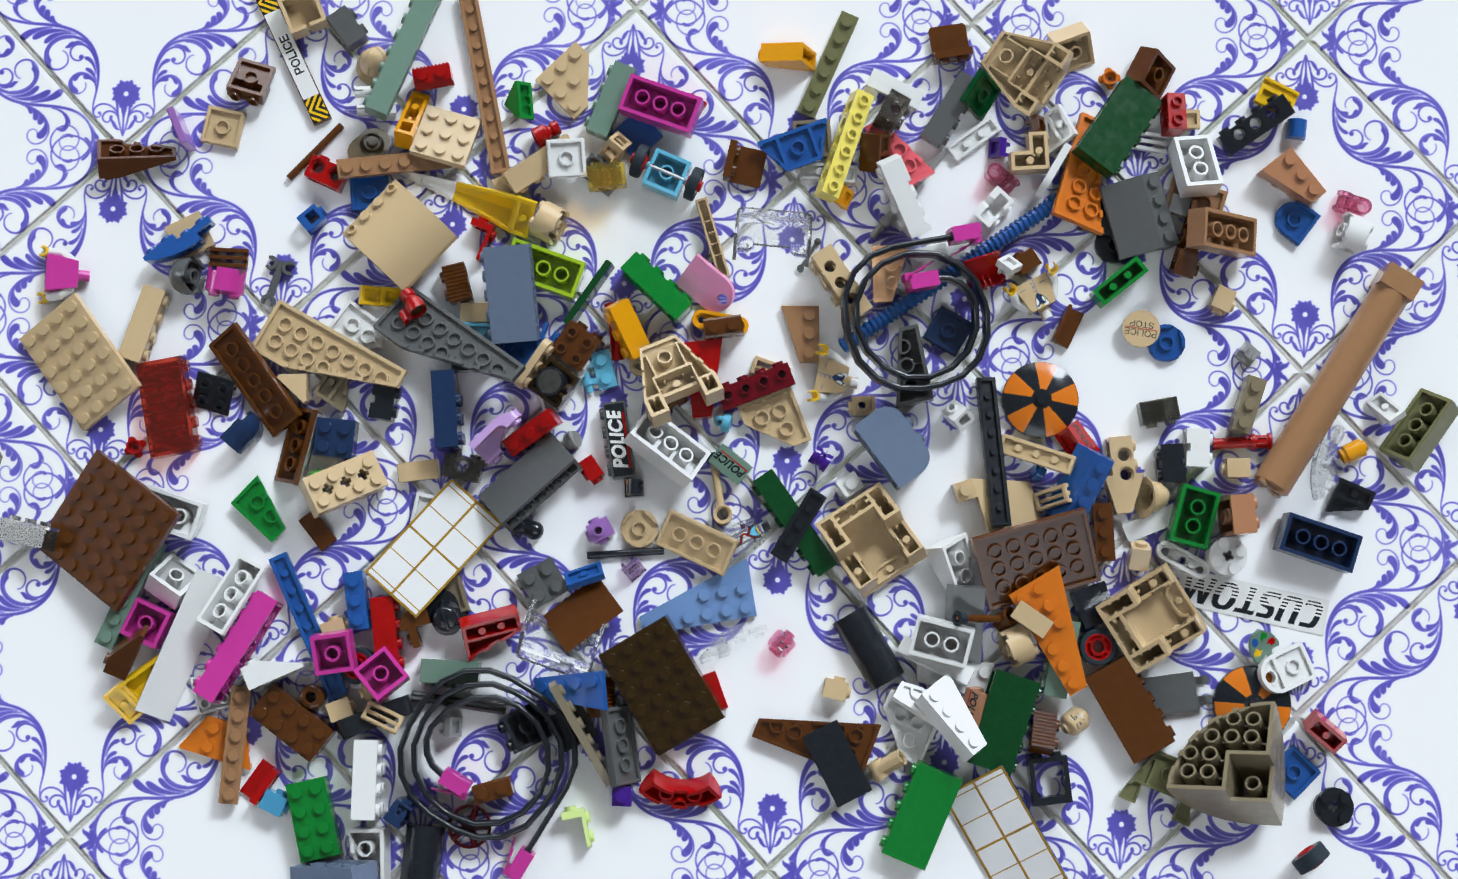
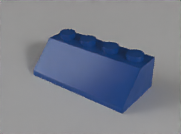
M1077 443L1072 453L1077 459L1071 476L1062 474L1057 485L1068 483L1069 487H1067V490L1070 491L1069 498H1072V502L1044 512L1052 516L1084 507L1088 515L1114 464V460L1083 444ZM1062 489L1052 492L1051 496L1062 493ZM1064 497L1049 501L1047 504L1063 500Z

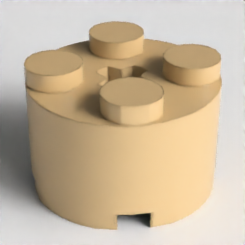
M542 200L537 207L538 211L535 217L532 216L530 218L528 227H530L531 235L550 245H554L553 241L557 242L563 235L567 227L565 219L570 217V213L550 201L545 202Z
M1016 624L997 633V636H1000V640L997 641L1000 651L1006 661H1011L1012 664L1009 665L1011 668L1014 669L1028 663L1039 654L1038 647L1035 643H1032L1030 638L1032 636L1031 631L1027 627Z

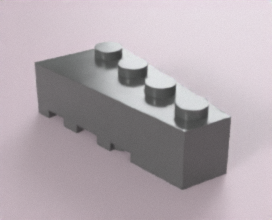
M918 324L899 328L897 369L907 374H929ZM897 378V384L900 385L931 384L930 381H903ZM932 390L925 392H897L896 408L934 401Z

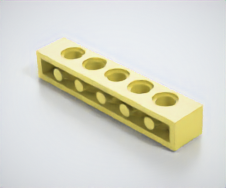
M856 89L849 94L814 193L815 197L829 203L839 199L874 99L873 95L860 89Z

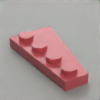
M881 118L864 127L866 132L873 131L891 134L889 157L896 153L902 157L911 181L908 182L909 185L912 184L914 186L935 174V171L906 142L901 140Z

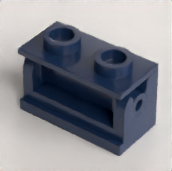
M407 795L405 797L401 796L395 799L382 819L399 830L405 827L407 824L406 820L412 811L418 807Z

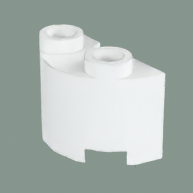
M997 185L972 213L988 228L994 229L1001 222L999 218L1002 214L1006 216L1013 209L1011 204L1014 200Z

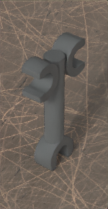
M269 255L268 258L274 260L275 263L273 266L266 265L265 267L271 271L275 270L267 294L263 295L260 301L262 304H265L267 299H271L270 306L274 308L276 305L274 296L282 272L287 276H292L293 274L287 271V267H295L296 264L292 261L284 262L278 260L273 255Z

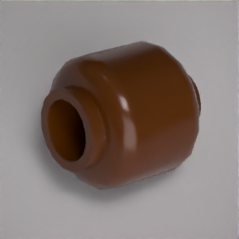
M310 684L301 690L299 698L302 706L313 710L319 709L325 704L327 694L322 686Z

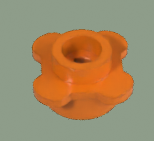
M1106 68L1104 74L1098 77V82L1103 83L1108 90H1112L1114 84L1119 82L1121 77L1111 68Z

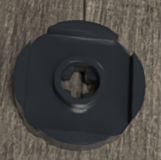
M1327 787L1314 798L1313 811L1323 824L1339 827L1350 822L1354 812V803L1351 795L1343 789ZM1333 801L1338 805V809L1335 812L1329 809V805H1332Z

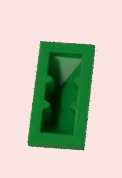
M514 81L504 103L519 119L534 120L532 86L529 82Z

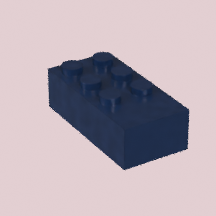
M454 369L430 371L435 448L439 451L463 450V445H466L465 433L462 432L465 420L464 414L460 410V407H463V396L459 393L458 373Z
M1287 512L1282 515L1272 550L1343 574L1353 573L1363 536L1292 512Z

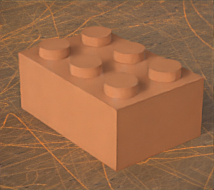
M1254 493L1229 495L1220 498L1217 510L1220 537L1243 536L1258 532L1260 521L1256 517L1255 509L1258 508L1257 498L1254 497Z

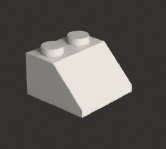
M172 553L148 575L144 589L176 610L184 599L196 569Z

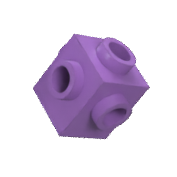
M597 516L589 520V525L585 526L587 531L584 532L589 542L593 541L595 545L599 543L600 546L609 542V537L616 534L607 516L600 519ZM598 528H602L600 534H596Z

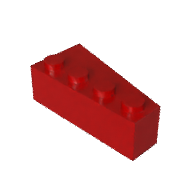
M722 338L684 342L691 349V352L700 357L704 364L714 370L718 376ZM699 391L691 394L693 421L712 419L714 404L706 406Z

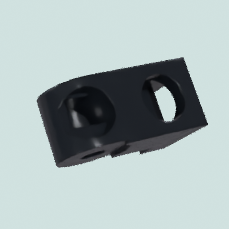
M643 479L624 480L625 498L644 497Z

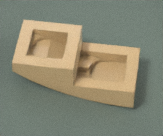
M438 459L396 464L398 483L440 478Z

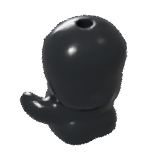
M531 519L523 520L511 531V535L513 537L516 536L517 539L524 535L529 539L538 540L542 537L544 528L540 522Z

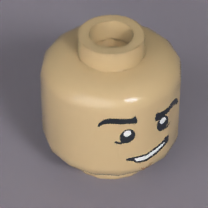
M1072 707L1060 717V727L1065 734L1078 736L1088 728L1089 715L1082 708Z

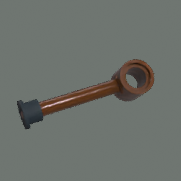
M1010 606L995 615H970L960 610L954 611L952 615V622L955 626H961L967 622L993 623L994 627L1000 632L1018 623V621L1010 616L1014 611V608Z

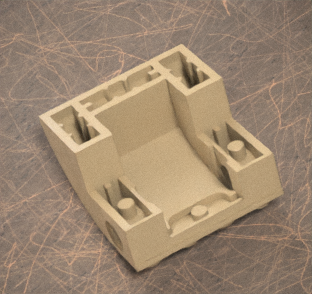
M396 179L388 184L386 189L342 233L401 290L411 287L458 239L432 211Z
M880 482L815 524L832 554L863 599L928 557L924 546L905 522L900 509Z
M1167 562L1131 582L1095 607L1136 674L1170 656L1173 650L1204 634L1208 629Z

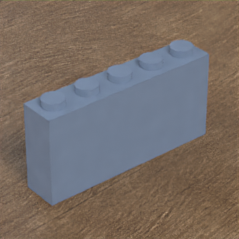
M532 244L482 248L483 252H480L481 263H484L485 270L482 271V279L484 283L486 282L484 299L485 302H488L486 319L490 321V329H488L489 340H492L493 344L540 340Z

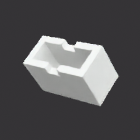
M1183 429V445H1186V452H1184L1182 466H1185V468L1206 469L1209 467V464H1212L1213 455L1210 453V445L1213 443V434H1210V429Z

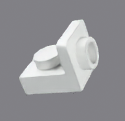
M852 471L835 483L836 488L834 490L840 498L844 497L846 500L865 486L855 471Z

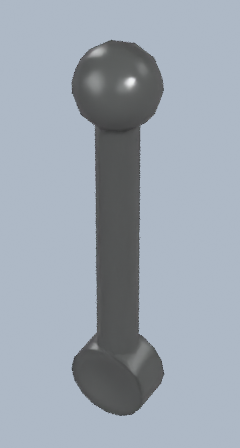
M816 238L814 240V245L812 246L809 253L803 260L802 264L797 266V271L799 273H802L804 271V266L809 260L810 256L816 249L817 245L821 244L820 238Z

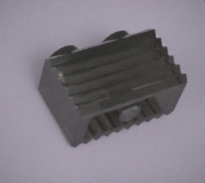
M1177 396L1136 404L1140 427L1146 426V429L1158 427L1157 424L1165 423V426L1177 424L1176 421L1181 419Z

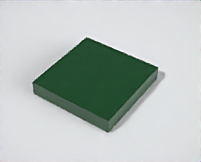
M979 68L961 96L960 101L977 120L983 121L1001 89L984 69Z

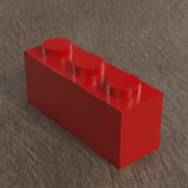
M550 407L501 442L510 455L515 457L563 422L553 407Z

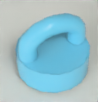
M725 413L724 416H716L714 423L721 427L722 432L728 433L731 429L733 415Z

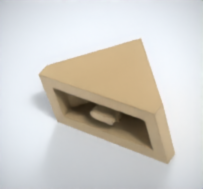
M279 374L277 376L304 404L308 405L310 403V376L308 374Z

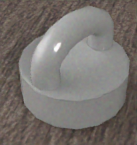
M568 431L563 437V444L569 450H576L582 445V437L576 431Z

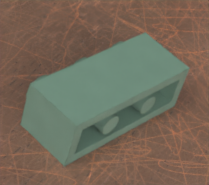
M423 658L421 659L419 682H425L424 686L433 687L440 679L461 669L481 667V662ZM465 674L445 683L444 687L455 688L456 684L480 681L481 674Z

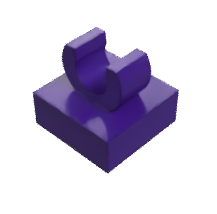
M997 137L989 139L988 158L1008 157L1009 153H1006V147H1010V143L1007 142V138Z

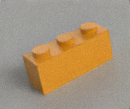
M629 298L620 299L603 308L605 313L603 316L613 330L612 335L614 339L619 342L622 356L627 360H635L640 357L639 348L649 345L650 342Z

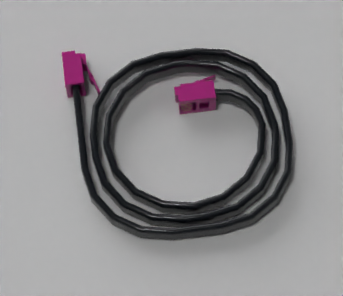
M492 667L464 668L440 679L422 698L410 717L397 748L398 776L408 798L428 817L452 832L476 841L504 840L529 828L548 806L556 793L565 769L564 739L554 717L533 698L518 689L494 680L463 683L444 692L424 713L411 743L412 774L422 795L436 809L450 819L472 827L502 826L525 815L540 799L552 771L551 744L540 720L520 702L498 694L470 695L446 706L428 726L423 739L424 756L429 767L440 777L437 783L447 788L438 789L431 787L430 789L453 794L465 800L470 793L469 789L474 781L449 766L443 770L435 763L431 754L430 739L434 728L450 711L469 702L497 701L518 709L535 725L545 750V772L539 789L521 810L501 819L475 820L456 813L444 806L428 791L418 765V743L424 727L431 714L447 697L467 688L493 687L512 694L531 705L548 721L558 742L559 768L552 787L539 808L525 823L503 833L479 834L454 824L427 806L414 793L405 773L404 748L411 729L427 702L445 683L465 674H491L505 679L547 704L562 718L571 738L572 766L564 787L528 846L522 845L512 863H509L514 851L515 837L513 838L508 855L509 860L502 873L511 879H521L536 854L532 850L571 786L579 764L578 738L561 708L548 696L516 676Z

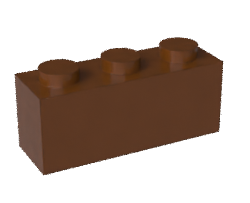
M1094 503L1089 511V519L1097 562L1116 561L1112 503Z

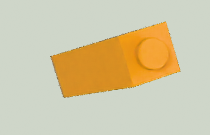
M761 43L758 59L764 66L815 72L817 53L805 43Z

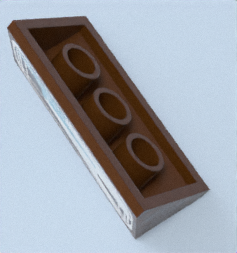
M298 407L303 415L287 429L274 477L275 481L298 486L301 479L306 477L314 448L317 417H322L323 415L318 410Z

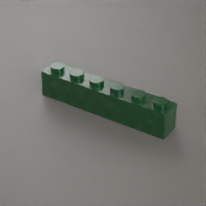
M770 469L753 481L754 486L752 489L758 497H763L765 500L763 505L769 513L771 511L776 516L774 521L778 527L785 529L798 509V505L773 469ZM810 525L799 542L796 553L801 560L805 559L809 564L807 569L811 575L820 577L838 563Z

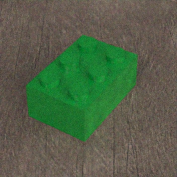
M1185 483L1179 484L1165 540L1198 550H1207L1221 493Z

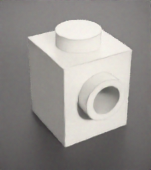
M955 399L941 411V414L948 423L961 432L975 420L969 409Z

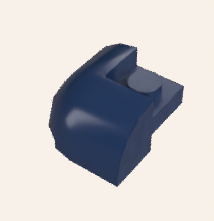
M248 411L246 413L248 416L240 420L238 418L220 436L228 446L240 455L253 441L259 442L263 435L262 421L252 411Z

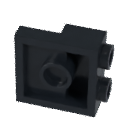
M525 705L540 720L547 737H551L552 734L544 718L531 705ZM518 709L497 719L499 722L497 728L501 734H505L508 740L505 742L509 752L513 751L514 755L542 741L535 725Z

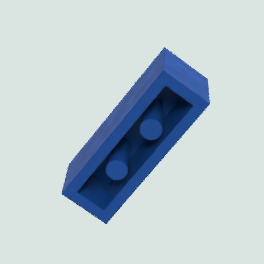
M365 571L343 573L349 629L353 628V631L372 629Z

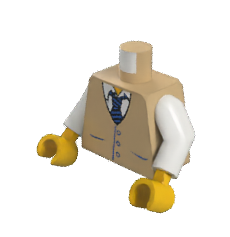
M1054 261V266L1049 269L1047 263L1045 264V269L1049 272L1048 275L1044 272L1019 286L1009 282L1011 285L1009 290L1005 286L1002 288L1008 294L1014 308L1029 315L1039 312L1043 321L1053 316L1048 306L1056 301L1059 285L1057 275L1059 267Z
M818 344L822 350L821 352L815 351V354L822 356L819 360L814 390L807 391V393H811L812 399H807V402L829 403L844 395L846 387L857 389L859 378L848 376L850 367L847 366V362L836 352L830 350L826 344Z

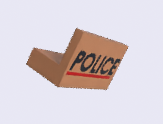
M966 687L963 700L979 728L987 694L983 693L984 689L981 687Z

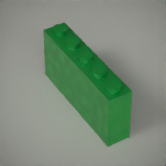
M918 759L917 763H913L910 768L909 782L905 781L901 792H904L902 799H898L895 804L894 810H896L894 818H889L886 826L889 830L886 835H882L879 846H881V853L925 871L963 780L962 777Z

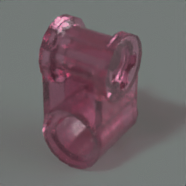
M999 163L990 164L984 172L986 181L994 188L998 185L1008 195L1015 187L1020 186L1019 180ZM990 169H995L998 172V177L991 176Z
M1345 190L1337 191L1338 197L1335 205L1332 206V210L1337 213L1351 212L1361 217L1366 216L1372 209V203L1369 199L1354 195ZM1357 205H1363L1365 212L1359 211Z

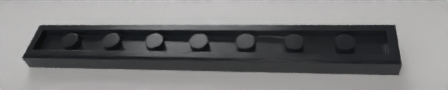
M977 377L975 384L991 528L1011 527L1012 524L995 377Z

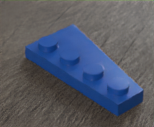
M605 671L534 678L535 689L548 696L552 701L556 700L548 684L555 680L558 685L562 684L567 693L564 695L566 700H571L573 705L608 710Z

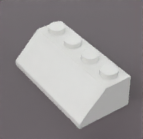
M139 480L182 514L170 534L192 541L204 523L210 504Z
M238 553L196 620L218 634L225 636L267 568Z

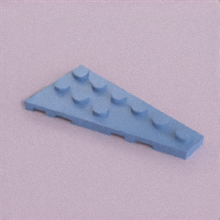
M747 558L728 568L725 576L717 574L641 615V628H645L668 614L677 630L756 616L757 612Z

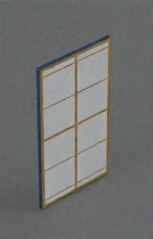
M451 478L365 570V573L417 619L503 524L462 488L456 480Z
M1003 764L960 786L951 812L989 879H1068Z

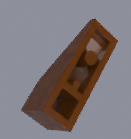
M143 626L116 645L111 653L107 652L103 663L106 664L103 672L125 681L150 626Z

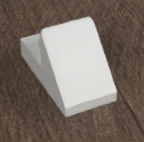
M1381 391L1366 401V405L1382 426L1386 423L1392 426L1407 416L1402 407Z

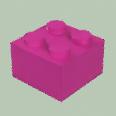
M136 597L119 633L129 637L143 626L148 625L150 627L142 644L153 649H161L177 613L147 599Z
M353 628L316 633L309 637L315 676L353 671L358 667Z
M385 646L353 670L379 704L410 680L409 675Z

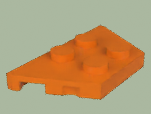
M210 715L207 716L178 748L223 762L228 721ZM246 732L242 768L251 770L250 747L247 741L248 733Z

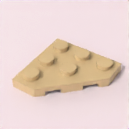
M576 41L535 79L541 88L574 121L588 109L589 54Z
M791 386L737 406L742 421L747 427L793 447L812 440Z

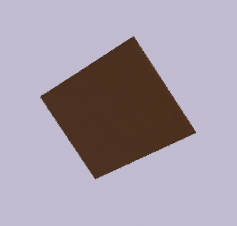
M601 580L582 586L543 615L542 619L566 653H568L623 612V609Z

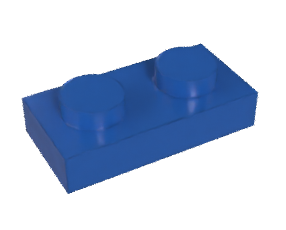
M600 561L564 573L569 591L606 579Z

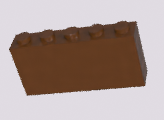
M1125 655L1085 676L1087 685L1134 764L1175 742L1173 736L1176 734L1171 725L1166 726L1163 721L1166 718L1161 708L1156 709L1153 704L1156 701L1151 691L1146 692L1143 687L1146 684L1141 674L1136 675Z

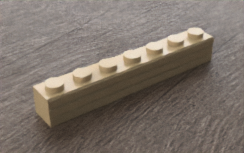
M707 197L697 199L695 203L714 267L727 278H730Z

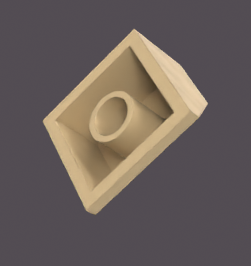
M1082 21L1047 33L1048 41L1059 43L1074 53L1068 73L1095 63L1091 33Z

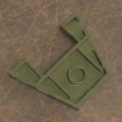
M1160 750L1152 754L1117 796L1135 804L1141 787L1144 785L1174 798L1166 789L1171 767L1174 766L1177 758ZM1178 801L1171 820L1189 827L1191 808Z

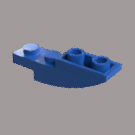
M203 216L195 222L192 228L184 230L180 234L181 237L178 238L174 234L163 237L160 241L161 243L156 247L148 249L145 253L146 255L142 258L149 264H157L188 255L206 243L202 236L215 227L216 223L209 216Z

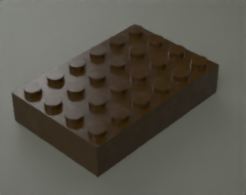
M668 614L598 655L658 757L722 720L727 715Z

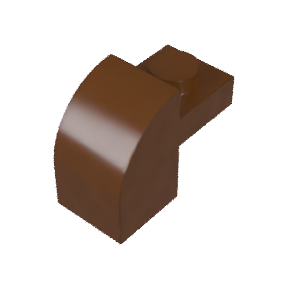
M428 606L417 618L408 611L401 618L400 632H409L407 640L410 646L413 645V648L423 647L418 628L432 624Z

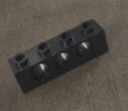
M1274 94L1266 100L1268 104L1263 107L1258 105L1250 111L1252 113L1250 116L1245 118L1243 115L1234 121L1236 124L1234 127L1229 129L1227 126L1218 132L1220 136L1216 140L1228 157L1296 113L1284 94L1280 96ZM1268 108L1274 110V118L1267 117L1266 110ZM1251 119L1258 121L1259 127L1257 129L1251 128ZM1235 130L1242 132L1243 137L1241 140L1235 139Z

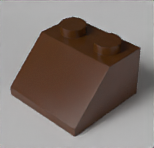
M1140 46L1126 75L1160 100L1176 68L1159 49Z

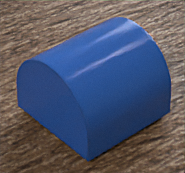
M1303 118L1288 119L1285 139L1304 141L1306 139L1307 120Z

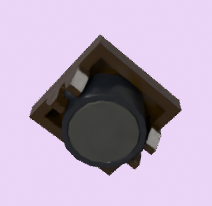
M549 356L544 364L538 366V371L532 374L533 379L527 387L559 410L581 378L552 356Z

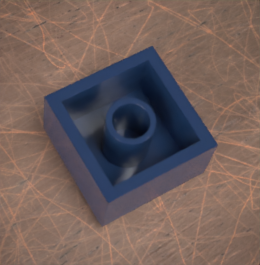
M317 417L313 455L321 458L349 460L356 457L360 423L355 420Z

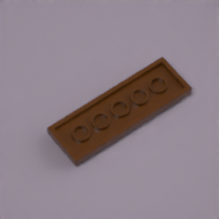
M238 322L232 323L208 345L228 375L235 381V385L273 438L278 437L303 415Z

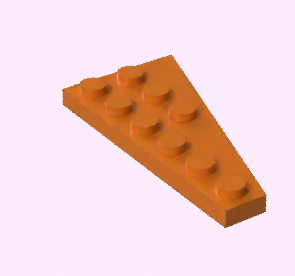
M1082 112L1079 114L1075 127L1079 135L1071 141L1070 145L1072 147L1066 158L1051 215L1101 236L1104 234L1101 224L1103 210H1101V195L1098 189L1102 187L1101 175L1071 153L1095 118Z
M1058 565L1009 594V597L1015 607L1022 600L1054 622L1044 638H1041L1032 631L1031 633L1068 694L1072 696L1087 687Z

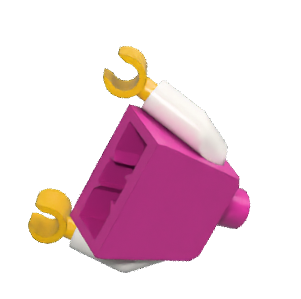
M45 245L40 247L46 250L44 254H39V256L46 259L44 292L47 293L38 292L36 296H43V300L37 302L38 304L45 305L50 301L61 300L71 295L77 289L78 281L89 282L90 271L79 270V261L68 251L62 248H48Z

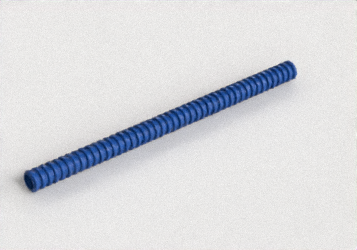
M1056 193L1052 194V197L1049 196L1048 200H1043V203H1039L1038 207L1034 206L1033 210H1028V213H1024L1023 217L1020 216L1018 218L1019 220L1015 219L1014 223H1009V226H1005L1004 230L1000 229L999 233H994V236H990L989 240L986 239L984 243H980V246H975V249H971L970 253L966 252L965 256H960V259L957 260L963 263V261L989 254L996 250L1000 251L1001 247H1006V244H1010L1011 240L1015 241L1016 237L1019 238L1020 234H1025V231H1029L1030 227L1034 228L1035 224H1040V221H1044L1045 217L1049 218ZM949 265L946 266V269H941L939 275H952L956 278L962 276L954 267ZM941 282V285L935 289L909 293L906 296L903 295L902 299L898 298L897 302H892V305H888L887 309L883 308L882 312H877L878 315H873L872 319H867L868 322L864 321L860 327L866 340L869 339V336L873 337L874 333H878L880 329L883 330L884 326H889L888 323H893L894 319L898 320V317H902L903 313L907 314L909 309L912 310L914 306L917 307L918 303H923V300H927L928 296L932 297L933 293H938L937 290H942L943 286L947 287L948 283ZM852 332L854 341H855V343H856V345H857V347H858V346H859L858 341H857V339H856V337H855L854 332ZM843 335L842 339H838V343L844 352L849 353V348Z

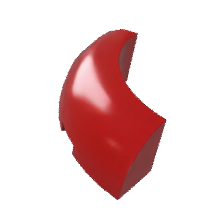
M654 768L644 778L639 788V793L656 804L671 805V808L687 809V807L697 805L703 807L722 798L720 786L710 772L697 778L676 779L666 776Z

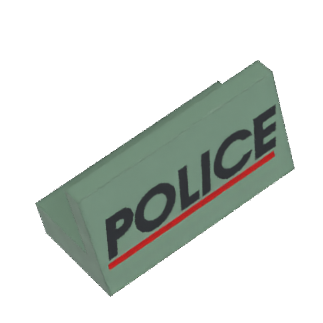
M724 443L720 445L708 460L710 464L736 485H739L753 468V466Z

